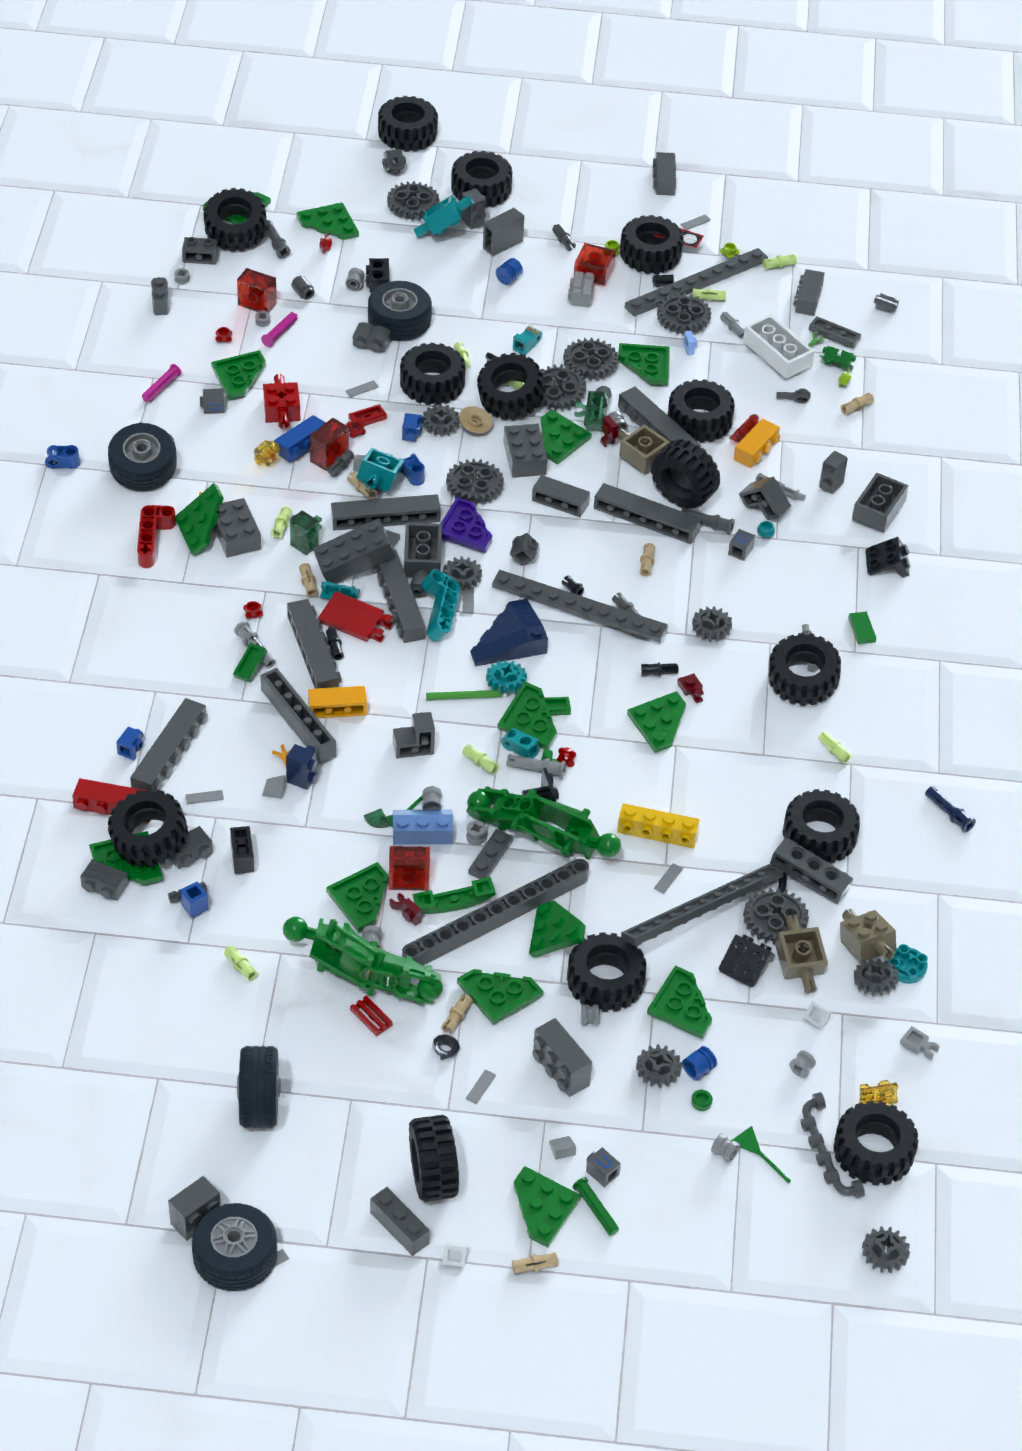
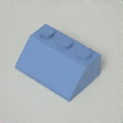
M451 809L392 810L393 845L452 844L453 814Z

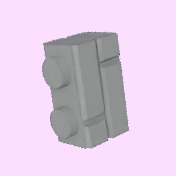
M576 271L574 278H570L568 298L571 299V306L581 305V307H590L594 285L593 273L586 272L584 274V272Z

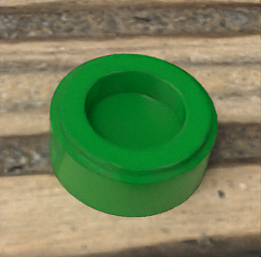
M701 1089L692 1094L691 1105L694 1109L707 1111L712 1106L713 1097L710 1092Z

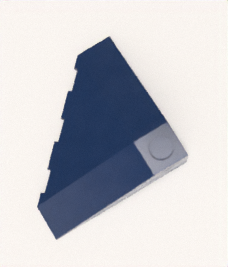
M527 599L509 601L505 610L493 621L490 629L486 630L481 636L479 643L470 650V654L475 667L497 663V661L503 662L504 660L509 661L547 654L548 637L543 624Z

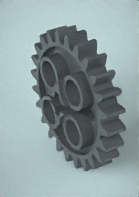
M408 181L406 184L401 182L400 186L395 185V188H391V192H388L387 207H390V211H393L394 215L399 214V217L405 216V219L411 217V220L416 217L420 220L421 216L424 217L426 210L439 203V194H437V190H433L432 186L427 187V183L422 185L421 182L416 184L415 181L412 184Z
M677 293L676 297L671 294V298L665 297V300H661V304H658L657 320H660V324H664V328L669 327V331L675 330L676 334L681 331L682 335H684L685 331L697 333L698 329L703 331V327L707 328V325L710 324L712 312H710L711 308L708 307V303H704V299L699 300V296L693 298V294L687 296L684 293L681 296Z
M584 337L583 341L577 339V343L572 341L571 345H567V349L564 350L563 361L565 366L569 365L570 370L576 368V372L580 371L584 378L588 377L591 380L594 377L598 380V376L604 379L605 375L610 376V372H615L619 357L618 352H615V347L611 348V343L606 345L605 340L599 342V338L594 341L592 337L590 340Z
M554 364L553 368L547 366V370L541 368L545 386L544 398L540 401L542 408L547 406V410L553 407L554 411H557V408L563 411L564 407L570 410V405L576 407V402L581 403V398H585L586 381H584V376H581L580 371L576 372V368L570 370L569 365L563 368V364L560 367Z
M474 458L472 462H469L468 459H466L465 463L459 461V466L454 464L453 468H450L449 473H447V490L450 491V495H455V499L459 497L468 501H474L475 505H477L478 501L484 504V500L491 502V497L496 499L497 495H500L501 490H503V473L499 472V468H495V464L489 466V461L482 463V459L478 462Z
M771 887L767 893L763 889H761V894L755 892L754 898L749 897L748 902L745 903L743 922L747 923L746 929H751V935L757 933V940L763 937L765 938L764 943L772 940V944L775 945L778 933L788 931L785 922L787 916L791 915L792 919H794L793 915H797L800 929L807 928L809 910L805 909L806 904L801 903V898L795 899V893L788 895L787 889L782 893L780 888H777L776 892H773Z

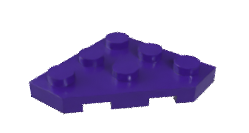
M456 497L440 523L442 524V539L486 552L492 542L493 536L491 532L487 530L483 518L476 511L475 504Z

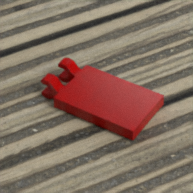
M337 591L334 592L318 617L321 624L336 628L338 631L366 642L371 638L381 643L385 636L382 635L384 630L377 628L378 624L387 629H390L394 624L391 621L393 616L385 614L384 610Z

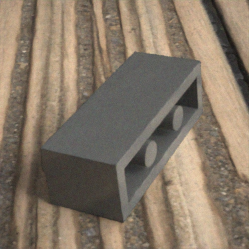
M656 152V158H653L652 161L653 188H656V195L675 196V153Z
M805 269L804 275L800 276L799 285L794 297L795 313L815 316L825 272Z
M544 475L539 477L532 488V501L581 518L589 505L590 491Z
M385 1187L370 1198V1213L412 1256L429 1245L430 1230L388 1187Z

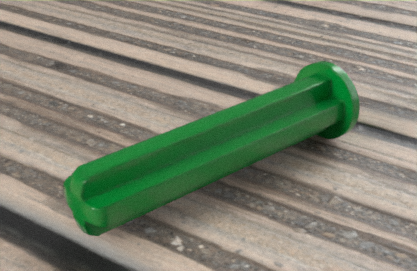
M587 1177L580 1178L573 1184V1189L579 1192L609 1236L615 1235L619 1231L618 1225L588 1184Z

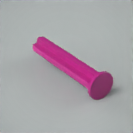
M290 312L269 333L261 337L262 343L267 347H271L273 342L298 319L297 313Z
M171 364L170 369L142 394L143 401L150 402L176 376H180L182 371L179 366Z

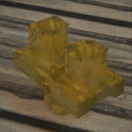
M888 1080L880 1081L878 1086L872 1087L868 1084H861L859 1086V1103L863 1102V1104H866L867 1101H874V1103L883 1101L886 1102V1105L898 1103V1085L896 1082L890 1083Z

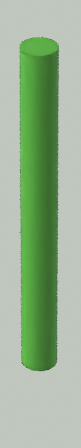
M499 690L426 693V700L502 697V693H499Z

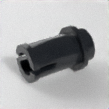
M656 273L652 277V283L656 287L674 282L673 274L659 275Z
M569 575L564 577L568 582L562 580L561 584L568 588L571 593L581 596L584 592L583 584L577 583Z

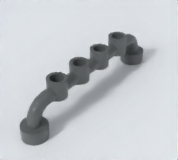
M822 1092L812 1094V1099L803 1105V1119H800V1123L804 1132L810 1131L811 1136L808 1137V1142L811 1149L817 1148L819 1152L816 1154L818 1166H825L827 1170L823 1172L826 1184L832 1183L836 1191L843 1195H854L855 1198L865 1196L864 1186L860 1179L852 1181L850 1187H846L841 1183L838 1170L833 1165L831 1154L827 1151L823 1136L819 1133L816 1120L810 1112L813 1107L817 1111L826 1108V1102Z

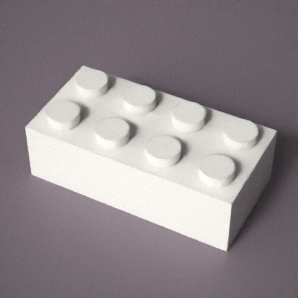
M772 314L745 326L743 342L785 379L812 367L814 350Z

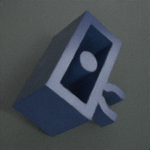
M294 744L286 756L287 783L308 790L311 784L316 782L318 773H316L318 761L316 760L315 747L308 745L305 748Z

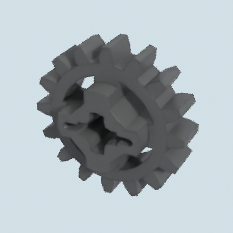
M442 404L439 407L433 405L432 409L428 407L427 411L423 412V427L427 428V432L433 431V435L440 433V436L443 433L449 435V431L455 432V428H459V412L455 411L454 407L449 409V405L445 407Z
M463 556L460 559L454 557L453 562L448 560L447 565L444 564L442 572L455 579L462 591H464L465 587L471 590L472 585L477 587V583L481 582V565H476V560L470 561V557L464 559Z
M706 606L705 610L700 608L699 613H694L692 629L696 631V635H702L701 639L708 637L709 641L712 638L718 641L719 637L725 639V636L729 635L730 630H732V617H728V612L723 613L722 608L716 610L715 606L712 609Z
M880 958L877 961L870 959L869 963L864 961L862 966L857 965L856 970H854V984L857 985L858 990L864 989V994L871 992L872 996L875 993H879L882 996L884 991L890 993V988H896V984H898V969H894V964L888 965V961L881 962Z
M659 1044L656 1045L655 1049L651 1045L648 1046V1051L643 1049L641 1055L637 1056L636 1070H638V1077L643 1076L644 1083L650 1081L651 1087L654 1083L658 1084L659 1088H661L663 1083L667 1087L670 1086V1081L675 1083L677 1077H680L682 1062H680V1055L674 1056L675 1050L668 1051V1046H665L663 1049L660 1048Z
M880 1226L878 1232L873 1228L871 1234H866L862 1244V1256H867L866 1263H873L872 1269L878 1266L880 1267V1272L883 1273L884 1269H888L889 1273H892L893 1268L899 1271L901 1265H906L907 1259L910 1256V1243H905L906 1236H899V1230L894 1233L892 1232V1227L885 1231Z

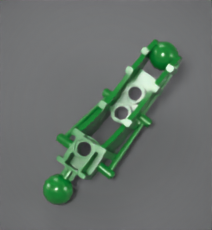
M485 786L484 789L478 788L477 791L472 792L468 796L466 812L471 817L484 824L489 823L497 826L501 831L510 829L527 834L532 841L537 842L540 840L559 851L565 858H569L571 853L583 854L586 859L590 860L595 849H597L601 856L611 858L615 857L621 850V841L615 834L606 833L601 836L599 835L591 819H588L591 813L589 809L584 808L581 811L559 802L551 801L540 797L534 789H530L527 795L509 793L508 789L497 790ZM548 821H549V822H551V823H553V824L559 826L560 828L564 829L565 831H563V830H561V829H559V828H557V827H554V826H552V825H550V824H548V823H545V822H548Z
M293 916L288 918L283 924V935L287 940L291 942H299L304 938L313 940L309 957L318 962L317 970L319 972L327 970L355 983L359 988H366V994L369 996H373L375 989L396 994L395 998H406L422 1005L423 1002L433 1004L435 999H438L443 992L442 976L432 970L433 966L427 964L425 967L413 961L410 956L406 955V958L378 948L377 942L371 941L369 943L358 935L348 923H344L342 928L337 925L338 921L336 919H330L328 925L323 923V918H320L317 929L308 927L303 918ZM411 978L419 980L417 986L410 983Z

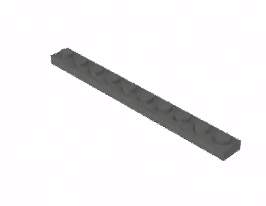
M756 248L625 302L624 308L635 317L657 308L658 304H661V300H665V297L671 298V294L675 297L677 293L681 296L684 293L686 295L691 294L693 289H703L759 266L764 259H768V256L759 248Z
M500 569L492 582V588L660 643L668 629V624Z
M771 864L765 865L621 932V940L633 946H639L649 939L656 938L664 932L671 931L679 925L686 924L688 921L701 917L709 911L716 910L724 904L731 903L739 897L746 896L754 890H759L769 883H774L775 880L783 877V869Z

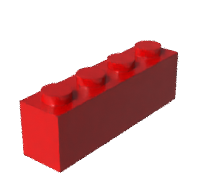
M79 778L72 795L73 807L82 811L86 810L111 815L112 809L117 807L116 804L121 799L124 800L126 795L130 793L131 795L135 794L136 791L142 789Z

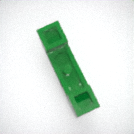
M491 877L471 881L472 886L437 894H433L432 890L412 894L414 903L422 909V913H446L472 907L490 899L496 893Z

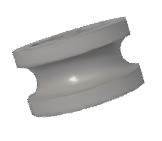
M180 268L174 272L176 283L186 284L189 282V271L187 269Z
M267 311L257 312L255 314V324L259 327L268 326L270 324V314Z

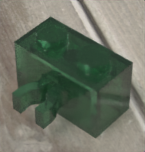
M588 391L586 405L576 402L575 406L583 410L581 412H574V416H585L584 426L587 431L603 432V417L607 415L609 401L606 392Z
M303 510L293 515L290 519V545L304 555L312 552L313 548L319 545L318 531L322 529V525L319 524L322 518L318 515L312 517Z

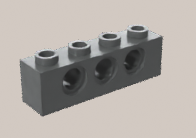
M787 837L776 848L770 861L771 865L783 869V872L837 905L848 892L853 881V877L849 876L846 872L839 870Z

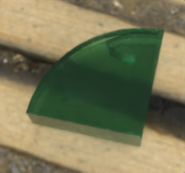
M382 808L363 815L366 823L372 827H390Z

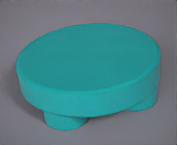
M906 944L899 945L897 950L894 951V957L891 960L888 958V965L894 964V969H898L899 982L907 984L916 983L926 975L928 968L927 955Z

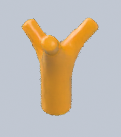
M281 744L282 752L272 751V754L277 755L286 767V756L289 751L286 752L284 744Z

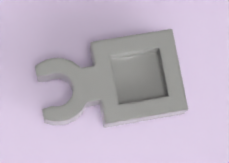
M913 1026L909 1028L900 1040L902 1046L915 1054L922 1051L924 1056L930 1060L934 1056V1053L930 1050L938 1053L940 1048L937 1043L928 1042L929 1036Z

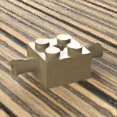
M645 424L631 434L623 428L618 429L617 438L621 440L619 456L644 474L651 470V463L654 457L670 442Z
M850 908L849 911L846 909L843 912L842 918L845 921L840 922L841 943L860 962L882 956L885 961H888V958L891 960L894 957V951L897 950L896 930L876 910L868 911L859 916Z
M789 915L785 918L788 931L779 932L775 941L784 979L801 977L804 993L809 994V989L810 993L817 991L813 975L824 974L828 965L818 927L800 929L798 916L793 915L794 919H792V916Z

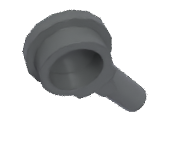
M800 388L795 392H777L776 398L794 400V402L804 404L811 398V393L805 388Z

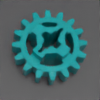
M504 660V663L497 661V665L491 664V668H487L486 681H488V686H492L493 691L499 689V693H502V691H505L506 694H509V691L516 693V689L519 690L523 683L527 681V673H525V668H521L520 663L515 665L514 661H511V663H508L507 660Z

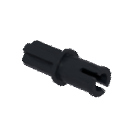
M328 627L326 630L327 645L330 646L332 658L336 661L341 660L344 657L341 647L342 641L338 637L336 628Z
M658 662L656 664H641L642 676L658 675L660 677L661 674H677L679 672L677 663L660 664Z

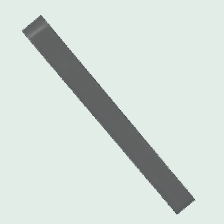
M575 859L406 944L402 948V957L410 956L413 961L423 966L536 909L538 905L550 902L585 884L588 881L589 863L584 859Z

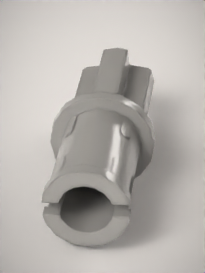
M722 312L720 319L728 326L730 331L735 332L742 339L745 328L739 323L738 319H734L728 312Z

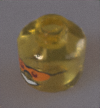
M263 441L254 449L255 462L260 466H271L280 456L279 446L274 441Z

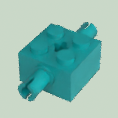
M453 195L442 200L425 211L423 217L425 223L414 228L415 234L418 238L429 231L433 235L437 233L441 235L450 225L455 226L461 222L463 210L474 204L473 199L470 195H467V197L457 202Z
M371 447L362 459L356 479L364 483L367 488L371 486L370 489L377 487L381 491L389 492L399 477L404 460Z

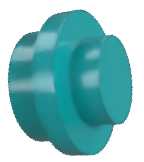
M763 521L757 527V533L765 538L772 537L775 533L774 525L769 521Z

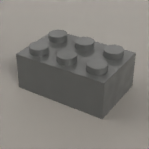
M539 423L504 426L503 443L511 477L547 475L548 459Z
M876 472L855 502L852 520L885 532L906 501L909 485Z
M245 498L224 502L222 505L219 504L216 512L218 518L214 531L226 558L261 550V533Z
M406 523L404 571L407 577H413V574L418 570H424L428 573L434 569L441 571L442 524Z
M554 1018L537 1027L533 1039V1057L544 1066L547 1075L554 1078L558 1088L562 1092L564 1091L568 1097H571L589 1087L592 1060L560 1022Z

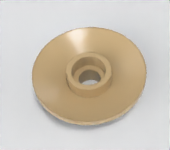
M469 406L462 409L459 414L461 425L470 432L482 434L492 428V417L482 408Z

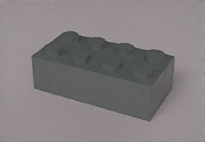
M379 518L313 548L325 580L332 583L341 582L396 557L386 530Z

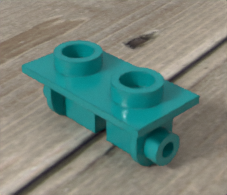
M326 580V582L322 581L320 598L330 600L334 592L337 591L358 599L360 589L355 588V586L338 585Z

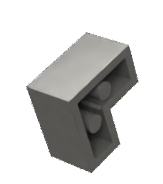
M774 476L751 482L739 493L747 509L759 506L767 520L780 517L791 507Z
M431 712L412 714V727L393 729V746L396 759L434 754L435 726Z
M204 1176L168 1200L170 1224L186 1241L192 1238L193 1230L200 1218L208 1213V1211L221 1205L220 1192Z

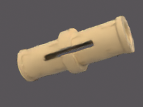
M870 392L861 397H854L852 401L841 405V412L844 415H848L853 411H859L864 406L873 403L874 397Z
M356 472L349 473L353 478L347 476V481L354 485L355 489L360 493L362 492L369 500L374 499L375 497L371 493L376 496L377 491L370 489L371 486L367 488L364 483L356 479Z
M652 543L644 544L643 554L640 557L641 567L639 573L644 577H647V573L648 576L651 575V568L655 560L653 557L655 546Z
M303 563L299 566L302 576L301 582L305 586L307 596L314 597L318 594L315 585L316 579L311 572L310 564Z
M461 994L455 1006L451 1007L447 1019L441 1025L444 1032L448 1033L449 1031V1034H452L458 1023L464 1019L466 1010L473 1002L470 996L466 995L465 997V994Z
M556 1252L539 1256L532 1254L529 1258L512 1260L514 1274L528 1271L539 1272V1269L558 1266ZM544 1261V1262H542V1263H537V1264H532V1265H526V1264H530V1263H536V1262Z

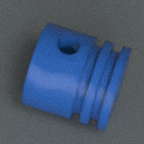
M510 258L496 269L495 274L502 284L508 285L522 275L523 267L517 259Z
M701 1046L682 1060L684 1071L693 1080L700 1079L718 1064L714 1053L706 1046Z

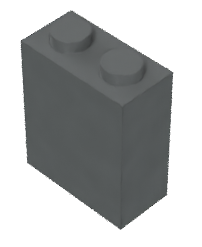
M512 208L485 221L483 226V249L490 255L495 256L523 242L524 215L516 208Z

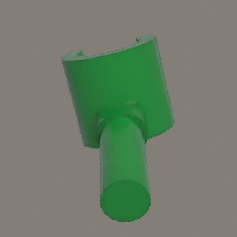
M544 749L541 760L544 761V759L549 758L550 761L560 762L553 758L552 750Z

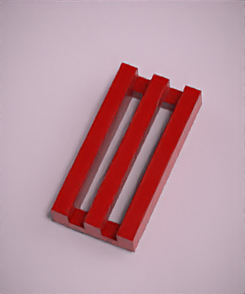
M378 404L349 413L348 419L353 422L359 418L363 421V426L386 420L387 414L382 406Z
M367 995L363 997L362 1001L358 1000L356 1005L352 1004L350 1006V1011L376 1037L393 1026V1021ZM360 1008L380 1027L379 1029L359 1010Z

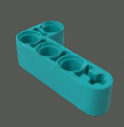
M434 569L422 580L421 585L426 592L435 596L427 635L432 641L438 642L451 630L460 585L455 579Z

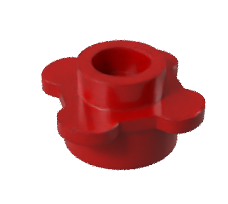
M326 233L319 243L322 253H325V250L330 251L332 246V238L327 237Z
M220 327L215 332L217 335L215 341L223 343L232 341V331L229 328Z
M359 418L356 421H348L346 423L351 438H355L357 435H364L366 432L362 424L363 421Z
M250 601L243 606L246 618L263 616L260 603Z
M569 747L559 748V757L556 760L560 762L566 761L568 767H573L575 765L574 759L577 756L576 752Z

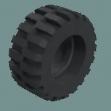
M398 96L393 100H388L378 111V135L381 141L390 148L402 149L404 152L413 150L414 152L430 146L437 137L438 112L429 101H425L423 98Z
M481 150V152L472 151V153H465L453 163L451 170V190L453 195L460 201L462 200V193L476 188L486 198L487 204L485 208L489 206L495 207L496 204L500 205L509 197L512 191V167L505 158L503 159L501 155H496L494 152L489 153Z
M243 188L224 189L221 193H215L213 198L211 197L204 207L205 233L208 238L217 239L218 247L221 246V249H230V251L234 252L235 250L244 251L245 248L250 249L254 244L257 245L265 236L267 217L264 202L261 201L258 195L254 196V193L249 190L247 192ZM231 215H242L248 218V220L240 224H228L222 221Z
M643 215L632 219L623 227L620 255L622 260L631 269L634 268L638 272L642 271L645 274L664 273L668 269H673L680 262L684 237L675 222L672 223L670 219H664L662 216ZM654 234H658V235L662 236L663 238L654 236Z
M430 342V344L422 343L420 346L416 345L411 350L409 349L401 359L400 386L402 391L410 399H415L420 404L440 405V403H449L450 400L453 401L462 393L465 386V360L457 350L454 351L452 347H447L442 343L435 344V342ZM425 373H438L439 375H428Z
M504 353L500 357L495 356L492 358V361L484 364L477 377L481 404L488 413H492L497 418L500 416L501 419L507 420V418H511V420H515L517 417H526V414H531L534 412V408L537 409L540 406V401L544 398L545 386L540 366L532 358H526L524 354L516 355V353L506 355ZM508 381H521L525 383L520 389L512 392L498 390L500 385Z
M694 379L691 382L686 381L683 385H678L671 392L667 415L696 441H699V443H704L705 441L713 442L715 439L718 440L723 435L725 436L732 427L735 408L734 398L728 390H725L724 386L721 384L717 385L714 381L708 382L705 379H702V381H698V379ZM700 409V410H706V411H708V412H697V411H694V410Z
M683 439L669 442L654 457L651 463L652 479L656 483L657 489L671 503H676L677 506H684L687 509L699 508L718 490L720 471L717 470L718 466L712 460L713 457L710 454L708 455L703 447L700 448L697 443H691L690 440Z
M798 633L796 636L792 634L787 636V639L783 638L779 641V644L774 646L769 659L768 677L773 691L777 695L780 694V698L783 700H789L791 704L800 703V706H806V704L815 705L818 701L821 703L827 700V697H831L834 694V690L838 688L841 673V657L837 648H833V644L830 641L826 642L824 637H816L812 633H809V635ZM807 662L816 664L821 671L813 676H800L793 673L789 667L795 663Z
M147 789V791L138 790L132 795L130 793L125 796L124 800L121 799L116 804L117 807L112 809L111 816L108 818V833L115 851L121 859L126 860L131 865L136 863V866L144 867V865L153 867L157 863H160V865L166 863L165 860H171L176 856V852L179 853L183 848L182 844H185L187 840L188 826L178 800L174 799V796L169 793L165 794V791L157 789V791H154V789ZM149 820L164 822L152 834L145 836L132 834L134 829L143 822Z
M814 789L813 792H803L802 796L800 794L797 795L788 804L782 832L784 838L787 837L795 841L801 847L832 864L836 860H843L855 848L860 828V816L856 812V807L850 804L846 797L842 798L841 794L837 792L835 794L831 793L830 790L820 791L819 789ZM814 821L825 822L836 830L819 832L810 828L807 823Z
M601 932L596 936L595 934L589 935L588 939L584 938L582 943L575 945L569 955L567 969L568 988L576 1000L580 999L581 1004L588 1006L598 1004L602 1012H608V1010H613V1012L620 1011L621 1007L625 1009L631 1006V1002L635 1003L644 990L647 970L644 953L640 948L637 949L638 946H633L621 940L617 933H611L610 935L606 934V932ZM600 965H609L619 969L623 975L615 979H603L592 974L590 969Z
M867 1101L866 1104H863V1102L855 1104L854 1108L850 1107L841 1116L836 1129L833 1144L836 1161L841 1163L840 1167L844 1172H849L850 1177L853 1179L858 1178L864 1184L870 1182L872 1185H879V1183L887 1185L891 1184L892 1180L897 1182L902 1179V1175L904 1176L910 1171L918 1147V1131L914 1128L915 1124L912 1119H907V1114L903 1110H897V1106L893 1104L891 1106L886 1105V1102L879 1101V1103ZM866 1134H877L889 1140L894 1148L886 1152H875L864 1147L857 1138Z
M443 1114L414 1118L409 1123V1148L418 1197L424 1202L454 1198L459 1192V1170L455 1139L450 1120Z

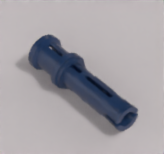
M930 786L926 790L925 796L949 815L950 821L956 822L963 832H969L975 826L976 819L974 817L968 816L962 807L955 806L934 786Z

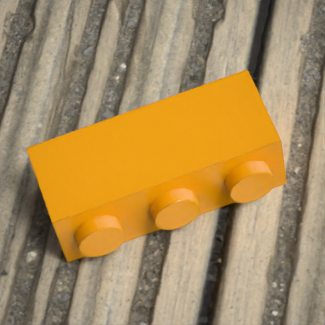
M762 418L735 446L733 460L749 468H752L756 463L758 464L765 453H769L771 447L779 442L781 437L779 434L780 426Z
M365 686L308 689V706L317 718L367 715Z

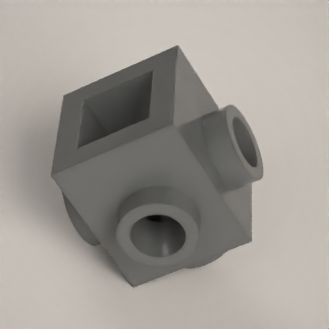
M402 149L387 150L383 153L384 159H382L383 168H386V172H391V174L401 173L400 170L404 169V165H406V158L402 154Z
M528 533L517 536L512 541L510 555L522 566L535 559L539 543Z

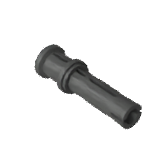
M267 220L266 232L272 241V248L276 250V255L279 258L288 257L291 252L289 246L286 245L285 239L280 237L273 222Z
M682 507V512L701 518V524L711 526L713 530L719 529L726 531L727 534L732 533L735 519L731 518L729 520L720 517L718 514L712 516Z

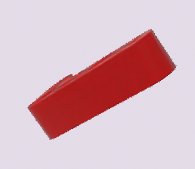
M147 505L141 509L137 545L138 565L140 567L150 568L155 563L157 530H170L176 526L175 509L172 506Z

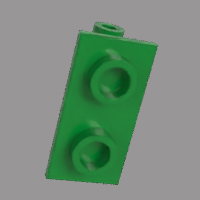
M829 345L823 347L822 353L825 354L824 356H819L823 358V362L832 365L833 362L839 363V367L848 370L849 367L854 368L851 365L852 362L856 361L857 356L854 353L842 350L841 355L838 356L839 349Z

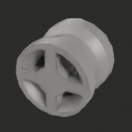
M478 820L469 822L466 828V840L475 846L483 844L486 839V825Z
M581 1004V1025H586L587 1023L598 1025V1004L593 1006Z
M801 1050L796 1055L797 1058L790 1061L789 1066L796 1075L805 1077L809 1073V1069L816 1065V1061L809 1052Z

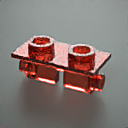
M757 414L750 415L749 419L736 429L729 439L739 443L756 426L759 416Z

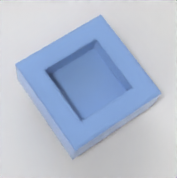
M685 331L683 345L687 355H694L695 347H697V339L693 337L692 331Z

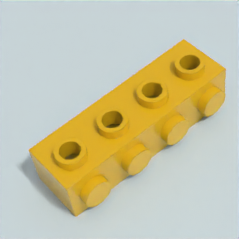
M622 803L617 833L694 849L700 819Z

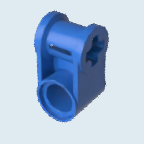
M51 445L47 448L46 453L48 457L45 459V465L48 468L74 469L80 466L81 462L77 446Z
M413 453L410 457L399 458L404 460L400 472L408 479L410 484L414 486L422 485L425 482V466L418 459L417 455Z

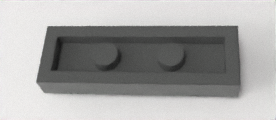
M818 316L810 323L808 329L851 348L857 345L862 335Z
M495 829L468 869V874L478 879L489 877L512 844L514 836Z

